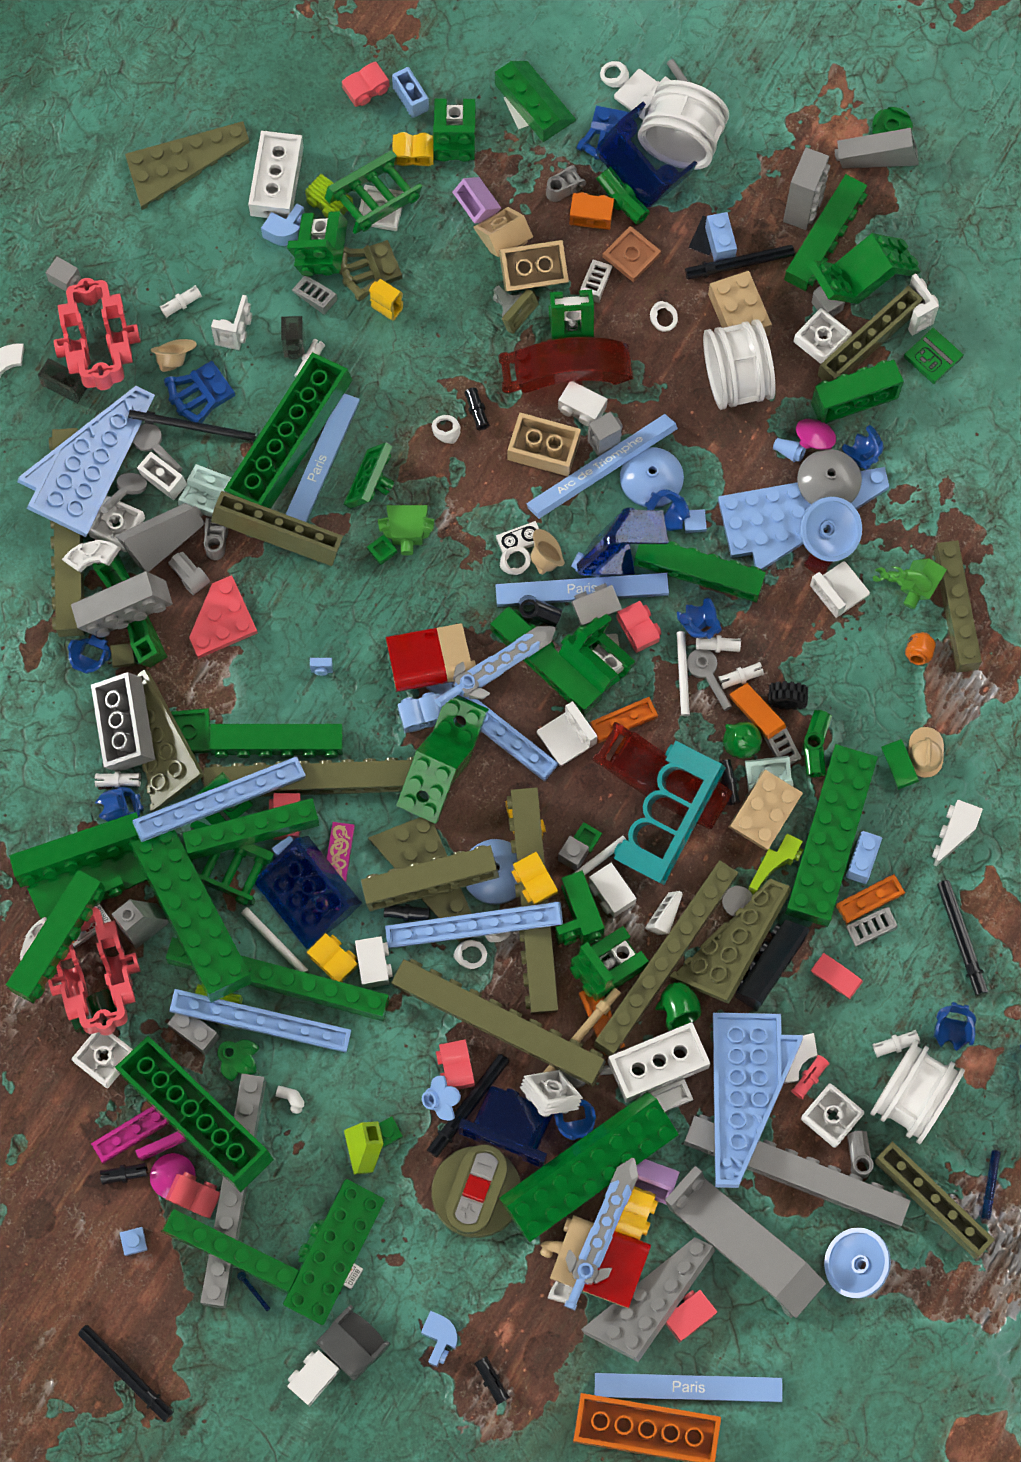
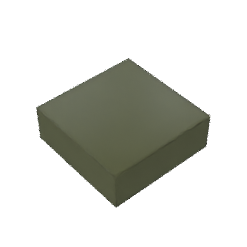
M130 643L111 645L113 668L135 666L134 651Z

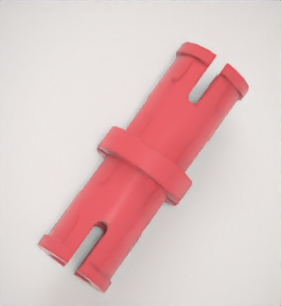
M818 1055L808 1070L803 1071L802 1078L791 1092L803 1100L813 1084L816 1085L819 1082L818 1078L829 1065V1062L824 1057Z

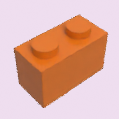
M584 192L573 193L569 225L610 230L614 198L606 195L593 196Z

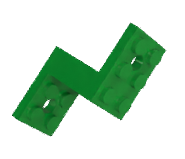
M875 233L867 236L835 264L814 260L808 265L829 300L859 304L895 274L912 276L914 274L918 275L921 272L918 268V261L914 256L910 255L907 250L908 245L903 239Z
M459 695L442 706L433 732L415 752L396 806L436 824L439 821L453 782L469 764L487 716L488 708ZM460 715L464 717L466 720V724H459L456 720V716ZM419 791L427 792L429 799H423Z

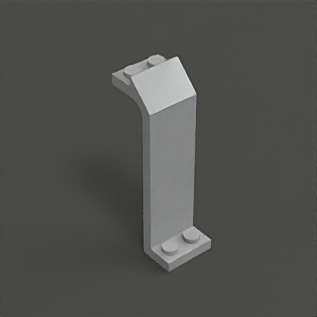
M696 1166L665 1199L671 1212L780 1303L788 1317L792 1318L794 1316L797 1318L826 1284L806 1261L707 1181L703 1172Z

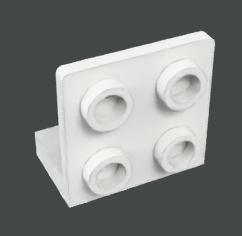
M638 69L614 94V99L633 113H636L643 120L649 112L651 100L657 86L665 81H670V79L665 76L659 82L641 69Z
M917 274L912 275L909 286L924 300L922 304H919L913 310L908 327L912 336L934 324L939 308L938 299L935 295L930 294L925 281L919 278Z
M242 295L234 324L224 319L220 321L213 319L211 329L215 345L240 350L241 343H245L247 338V331L245 330L247 325L251 324L253 316L250 313L251 304L248 303L246 295Z
M845 561L824 575L818 572L812 576L810 583L812 589L836 618L870 594L869 590Z
M573 701L565 706V713L537 730L538 736L557 763H559V766H563L597 744L596 733Z

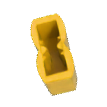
M406 132L393 135L392 151L397 155L394 165H434L433 135L428 133L410 135Z
M379 279L369 289L371 307L394 321L403 309V293L384 280Z
M537 852L513 864L514 870L511 873L517 883L521 882L525 890L522 893L528 903L532 901L534 905H537L558 893Z
M325 933L307 951V956L332 980L343 982L358 967L356 963L358 958L350 950L345 952L340 947L342 943L333 934L328 936Z
M634 1186L615 1231L638 1240L641 1239L642 1235L647 1236L651 1224L647 1222L649 1213L654 1214L658 1201L654 1200L656 1194Z

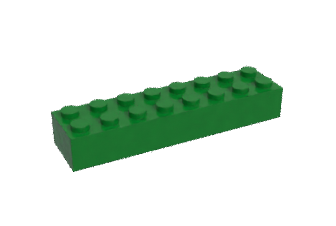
M312 352L226 485L224 491L271 509L353 381L348 369Z
M835 744L786 908V915L828 927L873 776L877 756Z
M175 829L144 842H141L140 839L132 842L133 853L210 1003L251 984V975Z
M149 1036L115 1066L122 1078L240 1193L274 1160L269 1151Z
M646 1092L499 1197V1200L521 1234L531 1242L609 1186L618 1166L631 1158H634L636 1165H638L679 1134L658 1100L649 1092Z

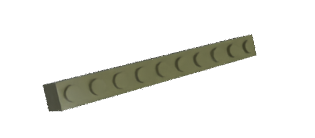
M78 428L52 429V437H49V449L53 451L76 433ZM50 520L51 529H54V536H51V548L54 549V556H51V567L55 569V576L51 577L52 589H55V597H52V609L56 611V617H52L53 630L57 631L59 637L84 636L85 631L77 628L71 604L84 599V570L80 573L62 560L71 549L83 543V536Z
M409 757L407 760L386 758L385 761L367 758L363 762L344 759L336 763H332L331 760H321L319 763L299 761L306 775L304 779L258 797H270L274 793L324 795L401 792L414 757ZM263 762L254 763L253 766L234 763L228 767H223L221 764H211L209 767H204V787L222 772L231 781H235L273 765H266Z
M538 787L511 790V796H507L508 810L512 809L513 818H509V829L514 831L515 840H511V851L516 853L517 862L537 852L545 866ZM521 882L515 884L516 898L520 897L521 906L517 907L534 905L532 901L529 903L526 901L522 893L525 890ZM548 899L542 901V902L539 903V904H546V903H548ZM551 927L519 931V939L525 945V951H521V961L527 967V973H523L524 987L529 989V996H525L526 1009H530L531 1014L558 1012Z
M719 860L595 1040L594 1047L608 1056L614 1055L619 1051L720 904L728 889L735 882L738 875L736 870Z
M403 959L391 982L395 988L594 1087L606 1063L605 1059L602 1058L603 1054L594 1049H591L590 1052L583 1049V1044L574 1039L567 1041L561 1038L562 1034L554 1029L547 1031L541 1028L542 1024L530 1018L527 1021L521 1018L522 1014L510 1008L507 1011L501 1008L502 1004L490 998L487 1001L481 998L482 994L470 988L467 991L461 988L462 984L454 979L447 981L441 978L442 974L436 970L430 969V971L423 969V965L416 960L411 959L409 962Z

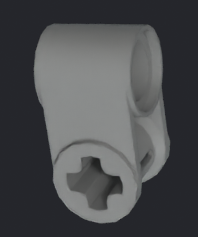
M574 165L565 168L548 179L546 196L550 201H561L565 197L584 188L586 181L581 179Z
M207 517L204 538L206 555L211 560H219L225 554L229 528L213 523ZM213 545L219 546V548L215 550L210 549V547Z

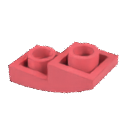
M825 953L822 954L811 969L814 975L849 999H851L863 982L862 979Z

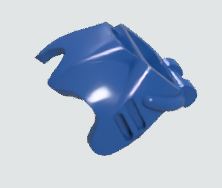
M871 425L866 427L869 436L857 434L852 447L846 444L842 446L844 453L850 456L859 468H864L865 470L869 469L873 463L879 461L878 457L884 449L883 441L876 429Z
M667 489L661 490L658 493L652 492L649 501L644 504L647 507L646 514L648 520L663 530L674 531L682 529L683 521L690 517L689 508L684 498ZM662 497H667L672 501V504L660 519L654 515L653 510Z
M710 598L703 600V606L686 605V613L681 614V612L677 611L678 621L684 626L691 637H707L711 639L714 634L722 631L721 623L717 619L715 606ZM706 626L711 627L709 630L705 632L701 631V629H703Z
M95 635L81 640L73 639L68 645L69 661L72 668L85 674L98 670L111 656L107 640L98 639ZM89 644L103 650L99 661L82 655L85 645Z
M119 787L118 789L106 791L95 802L96 804L104 805V809L99 817L107 822L137 812L139 817L140 812L144 811L140 802V794H135L128 787ZM124 796H130L134 812L128 811Z
M952 1002L951 1006L940 1009L936 1017L938 1021L934 1029V1037L937 1039L940 1047H943L947 1041L953 1044L956 1051L968 1043L973 1046L976 1017L969 1010V1005L962 1006ZM949 1012L965 1015L967 1019L966 1021L946 1018Z
M580 1099L581 1103H579L580 1106L584 1107L585 1119L564 1122L562 1113L554 1114L556 1126L560 1133L570 1140L583 1138L594 1128L595 1110L586 1100Z

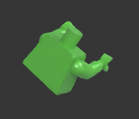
M387 505L388 517L378 519L379 531H383L388 539H392L393 545H401V554L407 556L414 553V545L423 544V540L430 536L434 527V519L428 518L427 505Z
M931 559L913 560L910 569L902 570L900 567L891 566L899 572H886L882 567L877 568L875 571L879 572L881 576L879 578L875 575L873 580L879 582L886 579L889 582L898 583L901 586V591L907 594L903 604L908 608L915 609L919 600H929L947 569Z

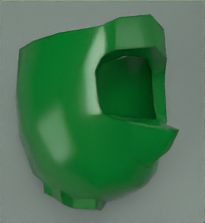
M746 721L725 725L726 731L722 743L726 752L737 759L751 758L760 751L762 736L760 730L754 724Z
M683 983L668 985L662 992L661 999L655 1007V1010L667 1012L666 1027L668 1031L691 1022L694 1023L701 1016L700 1002L696 994Z

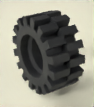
M778 681L769 685L768 703L770 706L778 707V709L785 708L786 710L806 708L808 701V687L806 685H801V683L795 684L792 681L790 683Z

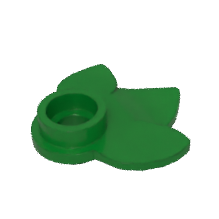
M246 1039L236 1043L232 1041L221 1043L217 1049V1056L221 1061L222 1075L232 1082L238 1073L255 1074L256 1063L252 1055L259 1050L258 1045ZM227 1048H230L233 1051V1054L230 1057L226 1056L225 1050Z

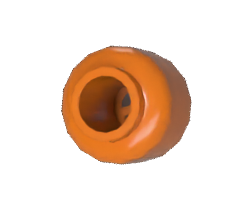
M915 633L908 640L905 655L915 665L929 663L933 658L936 642L927 633Z

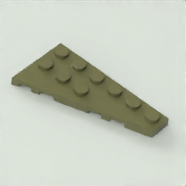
M244 122L234 123L126 153L125 157L141 209L144 210L154 200L158 201L163 198L165 193L172 189H177L201 174L202 170L206 167H212L225 155H231L248 144L249 138Z
M144 669L137 676L142 677L155 760L144 763L142 766L147 776L148 785H146V789L151 799V804H149L150 812H155L162 809L205 775L150 672Z
M422 817L368 837L373 846L379 850L381 855L394 868L402 869L416 862H429L435 857H448L434 823ZM461 888L421 898L438 918L472 914ZM463 938V939H456V940L460 943V942H463V941L468 940V939H470V938Z
M769 879L751 897V901L743 908H739L735 912V916L714 932L701 945V949L692 958L689 957L684 961L685 964L677 972L674 971L670 978L673 981L683 983L692 989L729 1004L791 892L790 886Z

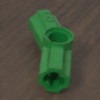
M611 166L596 178L609 195L608 197L614 198L613 207L616 210H622L636 225L641 224L647 218L650 211L636 198L633 189L621 181Z
M814 710L803 741L802 748L805 756L806 777L817 778L826 775L823 744L832 715L822 710ZM815 740L819 746L811 747L808 741Z

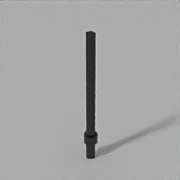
M129 410L128 416L131 419L145 421L146 424L153 425L158 423L253 442L256 434L156 415L155 412L151 411L145 413Z

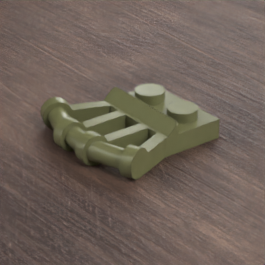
M388 240L371 246L367 245L363 249L344 247L339 274L343 277L342 282L344 286L348 287L355 294V298L358 301L363 300L370 294L369 289L375 281L378 282L379 279L387 283L403 279ZM347 257H365L359 261L347 264ZM367 266L370 268V271L356 276H351L350 272ZM374 278L364 289H360L356 285Z

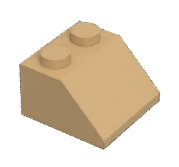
M509 207L474 226L476 233L490 253L499 257L500 249L523 246L533 237L524 215Z

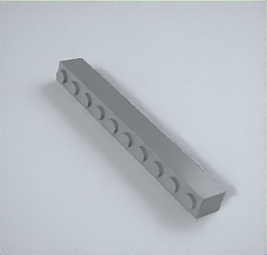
M241 1074L234 1118L250 1134L257 1138L266 1080L261 1076ZM223 1176L214 1229L238 1240L248 1186L240 1193ZM210 1254L200 1303L203 1306L226 1309L234 1266Z
M694 1115L683 1145L715 1157L714 1123H712V1119L705 1115H699V1117ZM764 1140L763 1142H758L747 1170L899 1229L902 1226L911 1201L906 1199L904 1193L899 1191L888 1192L884 1190L885 1187L875 1182L868 1184L862 1181V1177L855 1174L845 1175L841 1173V1169L832 1165H828L827 1168L820 1165V1161L815 1158L807 1157L804 1159L799 1157L798 1152L792 1149L785 1148L784 1151L776 1148L777 1144L771 1141Z

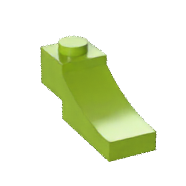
M786 834L777 852L770 848L768 849L748 890L751 894L754 895L776 870L786 864L791 866L794 860L799 861L804 849L800 848L803 841Z

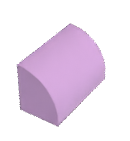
M480 177L463 178L452 192L474 223L483 222L501 209Z
M645 1159L636 1165L638 1179L635 1187L656 1194L654 1200L666 1204L665 1199L674 1190L680 1172Z

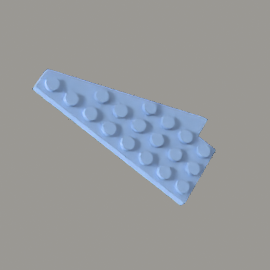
M138 386L133 387L19 476L18 483L35 491L27 509L86 537L142 423V420L128 418L129 410L146 413L155 395Z
M885 467L860 471L862 477L861 488L857 497L851 503L856 510L889 489ZM798 483L718 496L731 558L752 555L755 567L763 571L803 545L800 532L801 521L805 511L811 504L800 493ZM826 525L823 528L824 531L828 529Z
M713 1013L715 1187L739 1188L802 1043L803 1035H781V1014Z

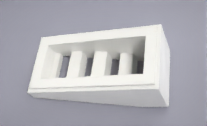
M592 260L580 290H590V288H587L588 286L597 288V291L592 289L593 301L599 303L613 266ZM595 267L605 269L606 271L602 272L596 270ZM592 274L601 275L603 278L593 276ZM590 279L600 282V285L590 282Z
M668 892L646 925V930L657 935L670 933L683 895L682 892Z

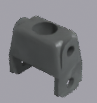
M349 1305L317 1340L316 1344L353 1381H356L391 1344L389 1341L384 1342L379 1333L366 1320L354 1313V1307Z

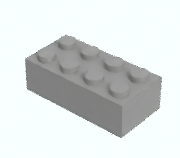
M805 148L790 183L783 222L804 230L807 229L809 223L813 224L817 208L821 206L824 198L823 194L831 167L828 164V155Z
M145 571L71 604L78 629L97 637H105L115 629H123L131 622L146 619L149 614L162 612L173 603L166 581Z
M127 672L92 684L91 689L104 768L113 771H123L155 760L142 677Z

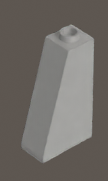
M911 128L838 140V149H835L836 161H840L842 168L919 165L917 145Z
M184 503L123 531L115 537L137 566L143 571L149 572L200 529L205 522L201 518L203 514L198 507H192Z
M128 900L112 913L122 933L136 949L169 923L165 913L157 903Z

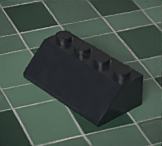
M784 920L782 925L777 923L771 932V935L774 937L770 943L765 941L759 950V953L762 955L758 961L753 959L747 970L749 974L745 979H742L737 988L735 998L758 1011L806 940L810 929L788 920Z

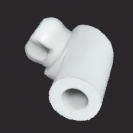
M278 1086L276 1097L287 1099L291 1105L290 1110L292 1113H301L302 1107H304V1100L300 1093L295 1089Z

